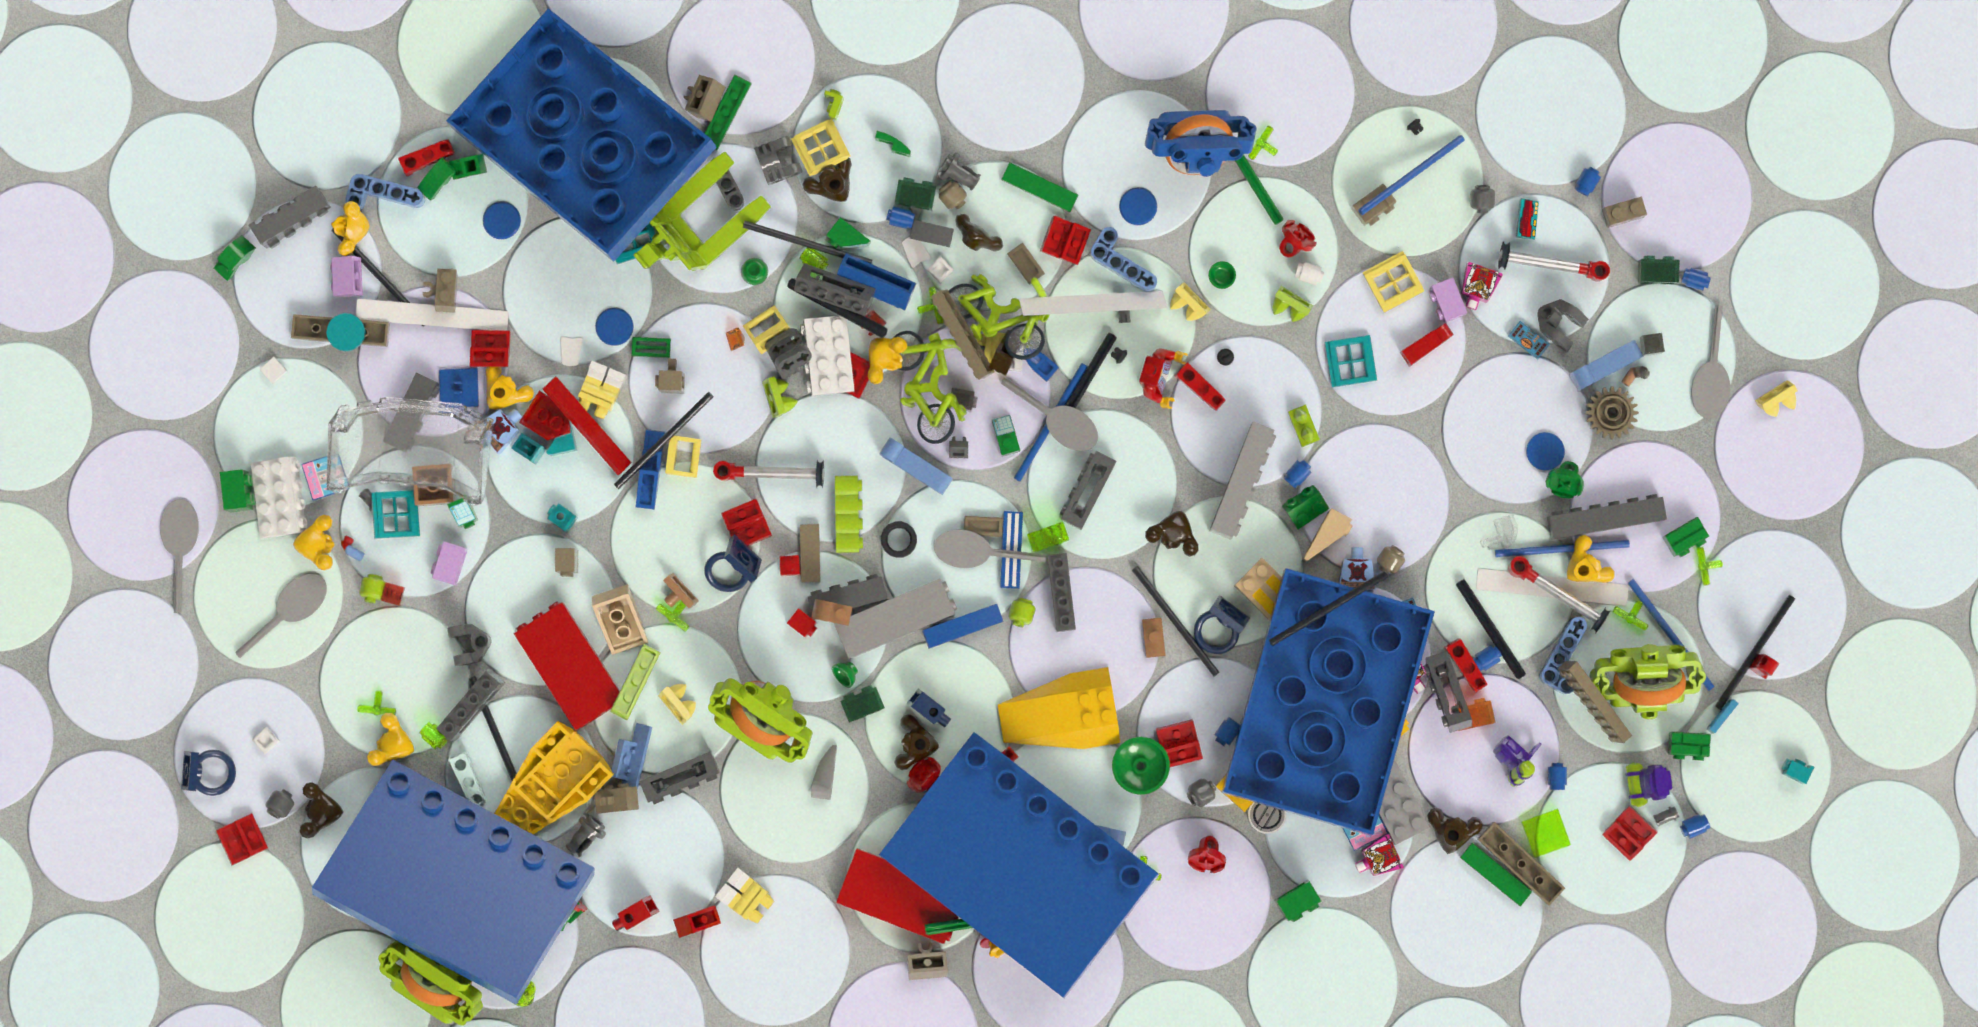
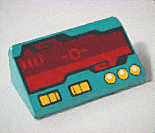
M1520 199L1516 238L1535 240L1538 201Z

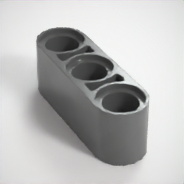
M728 170L716 184L728 207L737 211L743 208L744 199ZM724 180L732 182L731 187L727 189L723 188L721 184ZM735 196L741 199L740 203L736 206L730 203L731 198Z

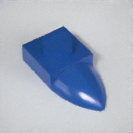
M1024 349V355L1031 354L1035 350ZM1041 352L1035 357L1026 360L1032 370L1046 382L1059 369V366Z

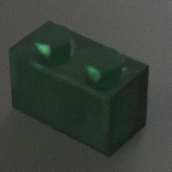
M906 177L898 181L895 197L896 205L933 211L937 187L933 186L932 182L922 181L921 184L914 182L915 180Z
M1644 256V259L1638 261V284H1678L1680 260H1674V256H1663V259H1655V256Z
M872 685L861 689L862 693L855 695L852 692L843 696L844 700L840 702L849 723L885 709L877 687L872 688Z

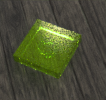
M1558 809L1521 821L1534 858L1571 845Z

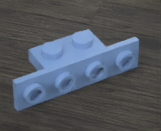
M636 723L632 742L619 739L612 765V772L614 773L612 777L623 779L622 784L629 783V787L637 786L638 789L652 732L651 726Z

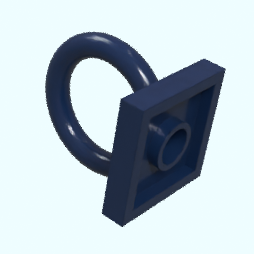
M733 535L729 539L726 551L715 553L707 560L704 574L708 583L715 589L723 592L738 591L748 581L752 583L757 579L762 559L736 535ZM721 559H726L736 571L742 574L741 579L737 583L730 585L718 582L712 574L714 563Z
M1219 595L1210 610L1204 612L1196 620L1194 625L1196 642L1208 653H1226L1237 644L1239 634L1247 625L1250 617ZM1212 617H1217V620L1223 626L1232 630L1229 642L1220 647L1208 644L1202 637V626L1206 620Z
M207 750L200 754L199 752L184 751L181 790L196 791L197 789L205 795L216 796L230 789L235 781L236 767L228 754L220 750ZM207 758H219L228 767V778L220 787L209 788L200 782L202 762Z

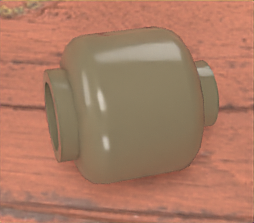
M948 181L939 189V199L948 209L956 208L958 210L966 203L964 199L967 193L958 182Z
M1394 545L1385 547L1377 557V563L1380 565L1378 569L1382 572L1385 571L1387 575L1389 572L1392 574L1397 573L1405 563V553Z

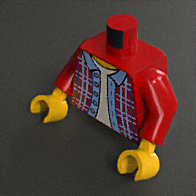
M1160 348L1152 356L1146 357L1139 379L1146 398L1160 403L1162 408L1172 409L1169 406V401L1175 402L1174 398L1163 397L1162 394L1172 360L1186 364V362L1182 361L1183 355L1188 356L1187 353Z

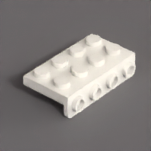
M841 316L804 319L803 324H800L801 336H805V343H802V345H806L812 354L810 361L804 364L805 374L809 373V381H806L807 392H811V397L854 392L847 319Z
M283 457L252 462L251 469L260 539L302 533L307 528V520L304 515L305 502L301 491L303 484L300 480V463L297 458Z

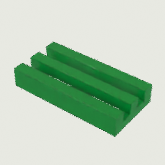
M632 337L631 356L670 358L671 339ZM636 341L666 343V346L636 345ZM636 349L666 350V353L636 352Z

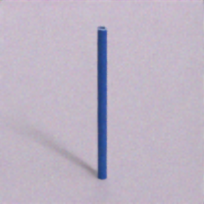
M1462 135L1456 137L1360 207L1358 212L1361 215L1367 213L1464 142V137Z
M1083 363L1080 364L1056 407L1066 405L1088 366ZM1047 424L1043 427L1016 473L1014 479L1021 482L1048 436Z
M1629 540L1593 542L1589 550L1630 547ZM1575 544L1495 550V557L1574 552Z
M1634 579L1629 581L1628 585L1673 645L1684 646ZM1706 676L1703 684L1710 691L1715 686Z

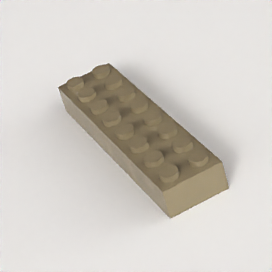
M948 289L940 290L932 295V303L938 308L937 311L943 317L944 324L950 329L949 332L955 338L956 345L962 350L963 357H966L968 366L973 369L975 378L980 380L993 374L995 371L989 368L990 363Z
M293 314L291 338L329 342L326 332L327 326L333 318ZM361 320L366 331L365 339L361 345L388 347L390 323Z
M1565 661L1558 668L1560 675L1567 680V684L1573 688L1575 695L1579 696L1581 703L1588 708L1587 711L1600 724L1602 731L1608 735V739L1611 742L1625 743L1632 736L1630 731L1577 661Z
M1495 822L1477 839L1548 906L1564 891L1565 887Z

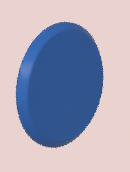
M1139 187L1132 188L1121 197L1119 210L1124 220L1128 223L1144 225L1150 222L1156 215L1157 201L1149 190Z
M508 202L493 203L486 209L483 215L485 231L496 239L512 237L516 234L521 224L519 211Z
M609 308L598 316L595 329L602 342L611 346H617L629 340L633 333L634 325L631 316L625 310Z
M1543 432L1531 438L1527 445L1526 453L1529 462L1535 468L1547 471L1561 464L1565 455V448L1559 437L1552 433Z

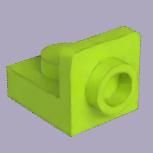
M830 89V92L825 90L824 96L833 99V102L830 101L827 107L828 116L830 119L837 121L844 97L837 90Z

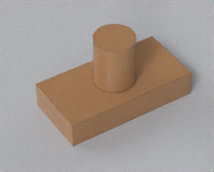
M674 573L668 575L663 580L672 590L664 599L670 607H673L679 600L688 608L695 606L699 602Z
M1162 618L1143 619L1146 658L1166 656Z

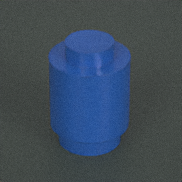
M1589 167V169L1584 168L1576 182L1575 190L1588 197L1601 179L1598 175L1600 172L1592 167Z
M893 206V209L888 210L886 220L892 226L907 229V227L912 228L915 213H911V210Z
M1685 268L1681 283L1686 284L1685 286L1703 291L1704 287H1709L1711 277H1708V272L1694 268Z
M1297 460L1285 473L1284 479L1296 488L1312 473L1309 470L1311 466L1304 460L1301 462Z
M1489 645L1475 654L1473 660L1481 672L1501 661L1499 657L1502 655L1496 646L1492 647Z
M1228 717L1214 735L1217 737L1215 741L1224 747L1226 744L1230 746L1238 735L1240 724Z
M1552 763V767H1548V785H1550V790H1565V785H1567V767H1563V763Z
M1698 814L1682 821L1680 829L1684 837L1688 836L1691 839L1707 832V829H1710V824L1705 814L1701 816Z

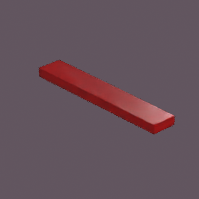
M556 376L542 388L617 475H620L632 463Z

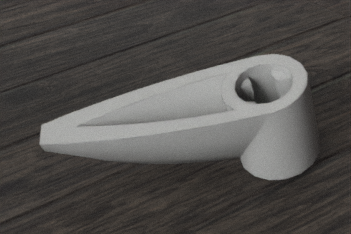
M832 745L817 767L812 782L811 798L831 800L837 745Z

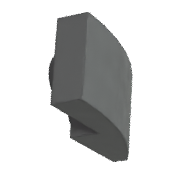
M914 220L910 239L950 247L954 229Z

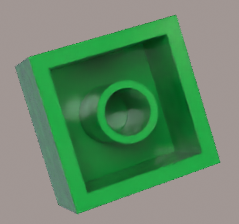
M243 469L219 472L224 510L230 513L253 510V505H256L255 494L251 492V486H253L252 475H249V472Z
M1306 880L1274 901L1287 921L1295 922L1303 917L1302 913L1306 910L1312 912L1320 907L1318 903L1321 902V899L1310 881Z

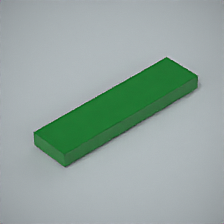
M735 74L715 111L712 121L704 133L712 139L717 147L715 151H718L752 85L751 82Z
M1010 162L1001 179L1069 213L1078 198V194Z
M1471 843L1460 858L1518 906L1521 907L1532 893L1529 888L1475 844Z

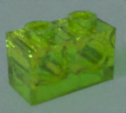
M1063 522L1027 534L1033 553L1070 540Z

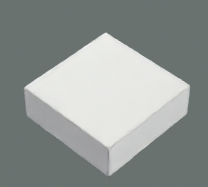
M940 256L927 271L941 284L954 269Z
M275 357L260 368L272 384L288 372Z
M265 727L252 739L264 754L268 753L280 742L268 727Z

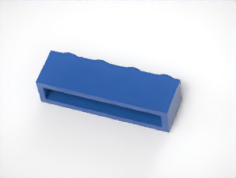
M847 253L837 272L839 276L875 288L874 298L904 311L911 300L916 283ZM852 287L853 289H857V291L861 293L863 292V290Z

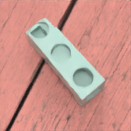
M467 751L449 759L466 798L479 806L486 803L484 793L474 773Z

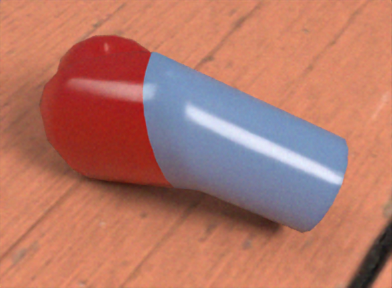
M345 536L343 541L341 540L342 548L347 555L361 561L365 553L351 546L354 539Z

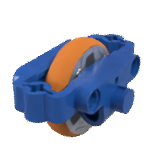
M1226 110L1164 112L1159 118L1149 121L1145 147L1152 150L1155 156L1165 157L1169 165L1180 173L1208 177L1218 172L1225 161H1235L1240 159L1243 154L1252 152L1257 127L1249 122L1247 117L1230 116ZM1233 133H1238V136H1233Z

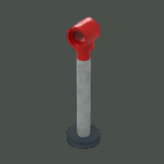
M1504 241L1501 245L1498 260V269L1503 267L1505 270L1507 263L1510 262L1586 275V278H1590L1595 282L1606 279L1610 274V267L1604 261H1589L1587 264L1510 251V242L1505 244ZM1597 266L1603 269L1602 276L1596 275L1595 268Z
M817 460L816 468L736 466V463H728L726 461L717 462L713 468V474L720 481L735 480V477L815 479L816 488L819 485L823 488L825 477L824 460L823 462H818ZM722 466H727L728 473L725 476L719 475V469Z
M1517 556L1509 563L1508 571L1513 577L1521 578L1522 580L1528 579L1594 622L1591 630L1594 629L1597 632L1605 623L1610 611L1606 610V607L1599 613L1533 570V566L1529 564L1525 557ZM1516 562L1521 563L1523 571L1515 570L1514 564Z

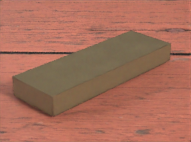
M819 524L800 525L801 582H821Z

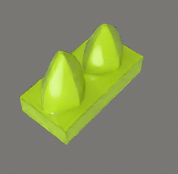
M1280 286L1273 301V314H1280L1291 306L1290 317L1291 321L1295 322L1307 316L1314 305L1285 287Z
M775 376L762 381L773 418L780 417L795 407L798 402L796 399L786 396L781 397V394L789 385L788 382L775 378Z
M1306 404L1288 411L1301 447L1320 440Z

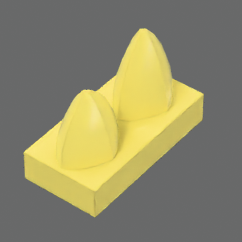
M1185 282L1175 290L1170 303V309H1179L1188 304L1189 306L1186 311V320L1188 321L1202 318L1211 310Z
M1786 380L1755 401L1758 407L1767 414L1777 417L1779 402H1782V404L1790 409H1795V392L1798 390L1793 383Z
M686 684L667 686L660 692L658 697L683 725L692 717L696 708V702L691 700L680 701L685 694Z

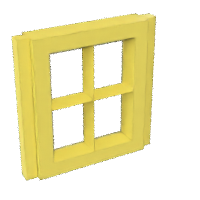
M832 119L815 125L791 138L809 176H814L822 172L824 168L832 167L850 157ZM826 130L831 141L821 145L816 134ZM813 136L818 147L808 151L803 140ZM833 144L838 155L828 159L823 148ZM820 150L825 161L815 165L810 154Z
M1403 251L1362 272L1384 313L1424 292L1417 275ZM1402 264L1407 273L1394 279L1389 270ZM1386 272L1390 282L1378 288L1373 278ZM1409 276L1413 286L1401 292L1396 282ZM1393 285L1398 294L1385 300L1380 291Z

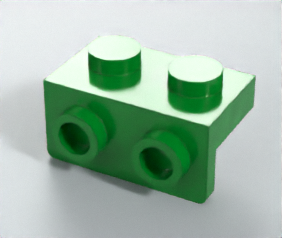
M1314 485L1304 488L1301 493L1289 498L1282 505V508L1286 511L1297 530L1330 509L1320 491Z

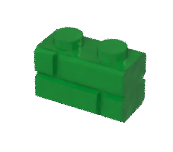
M1695 517L1662 538L1674 557L1679 555L1681 558L1690 553L1689 548L1694 545L1698 548L1707 543L1705 539L1709 537V534L1703 527L1700 519Z
M1669 732L1668 755H1673V759L1685 760V756H1693L1692 760L1704 761V757L1710 756L1711 734Z

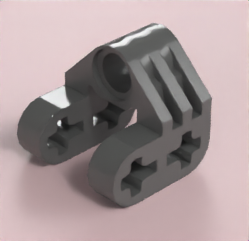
M789 136L754 147L768 185L778 183L803 172L799 162L782 168L778 159L777 152L792 146Z
M1559 299L1539 308L1537 312L1540 332L1547 339L1551 340L1560 349L1568 352L1573 342L1564 333L1556 329L1562 320V315H1565L1571 322L1582 328L1589 319L1577 307Z
M795 328L788 329L771 338L765 345L782 380L799 372L798 367L809 362L812 357L809 348L806 345H800L802 336Z
M473 624L447 628L449 638L471 635L472 649L475 650L473 653L453 656L455 666L481 662L491 646V637ZM480 636H483L486 640L485 645L482 647L477 644Z

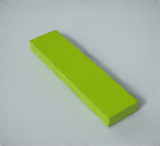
M645 644L642 645L610 710L611 713L625 720L629 719L661 652Z

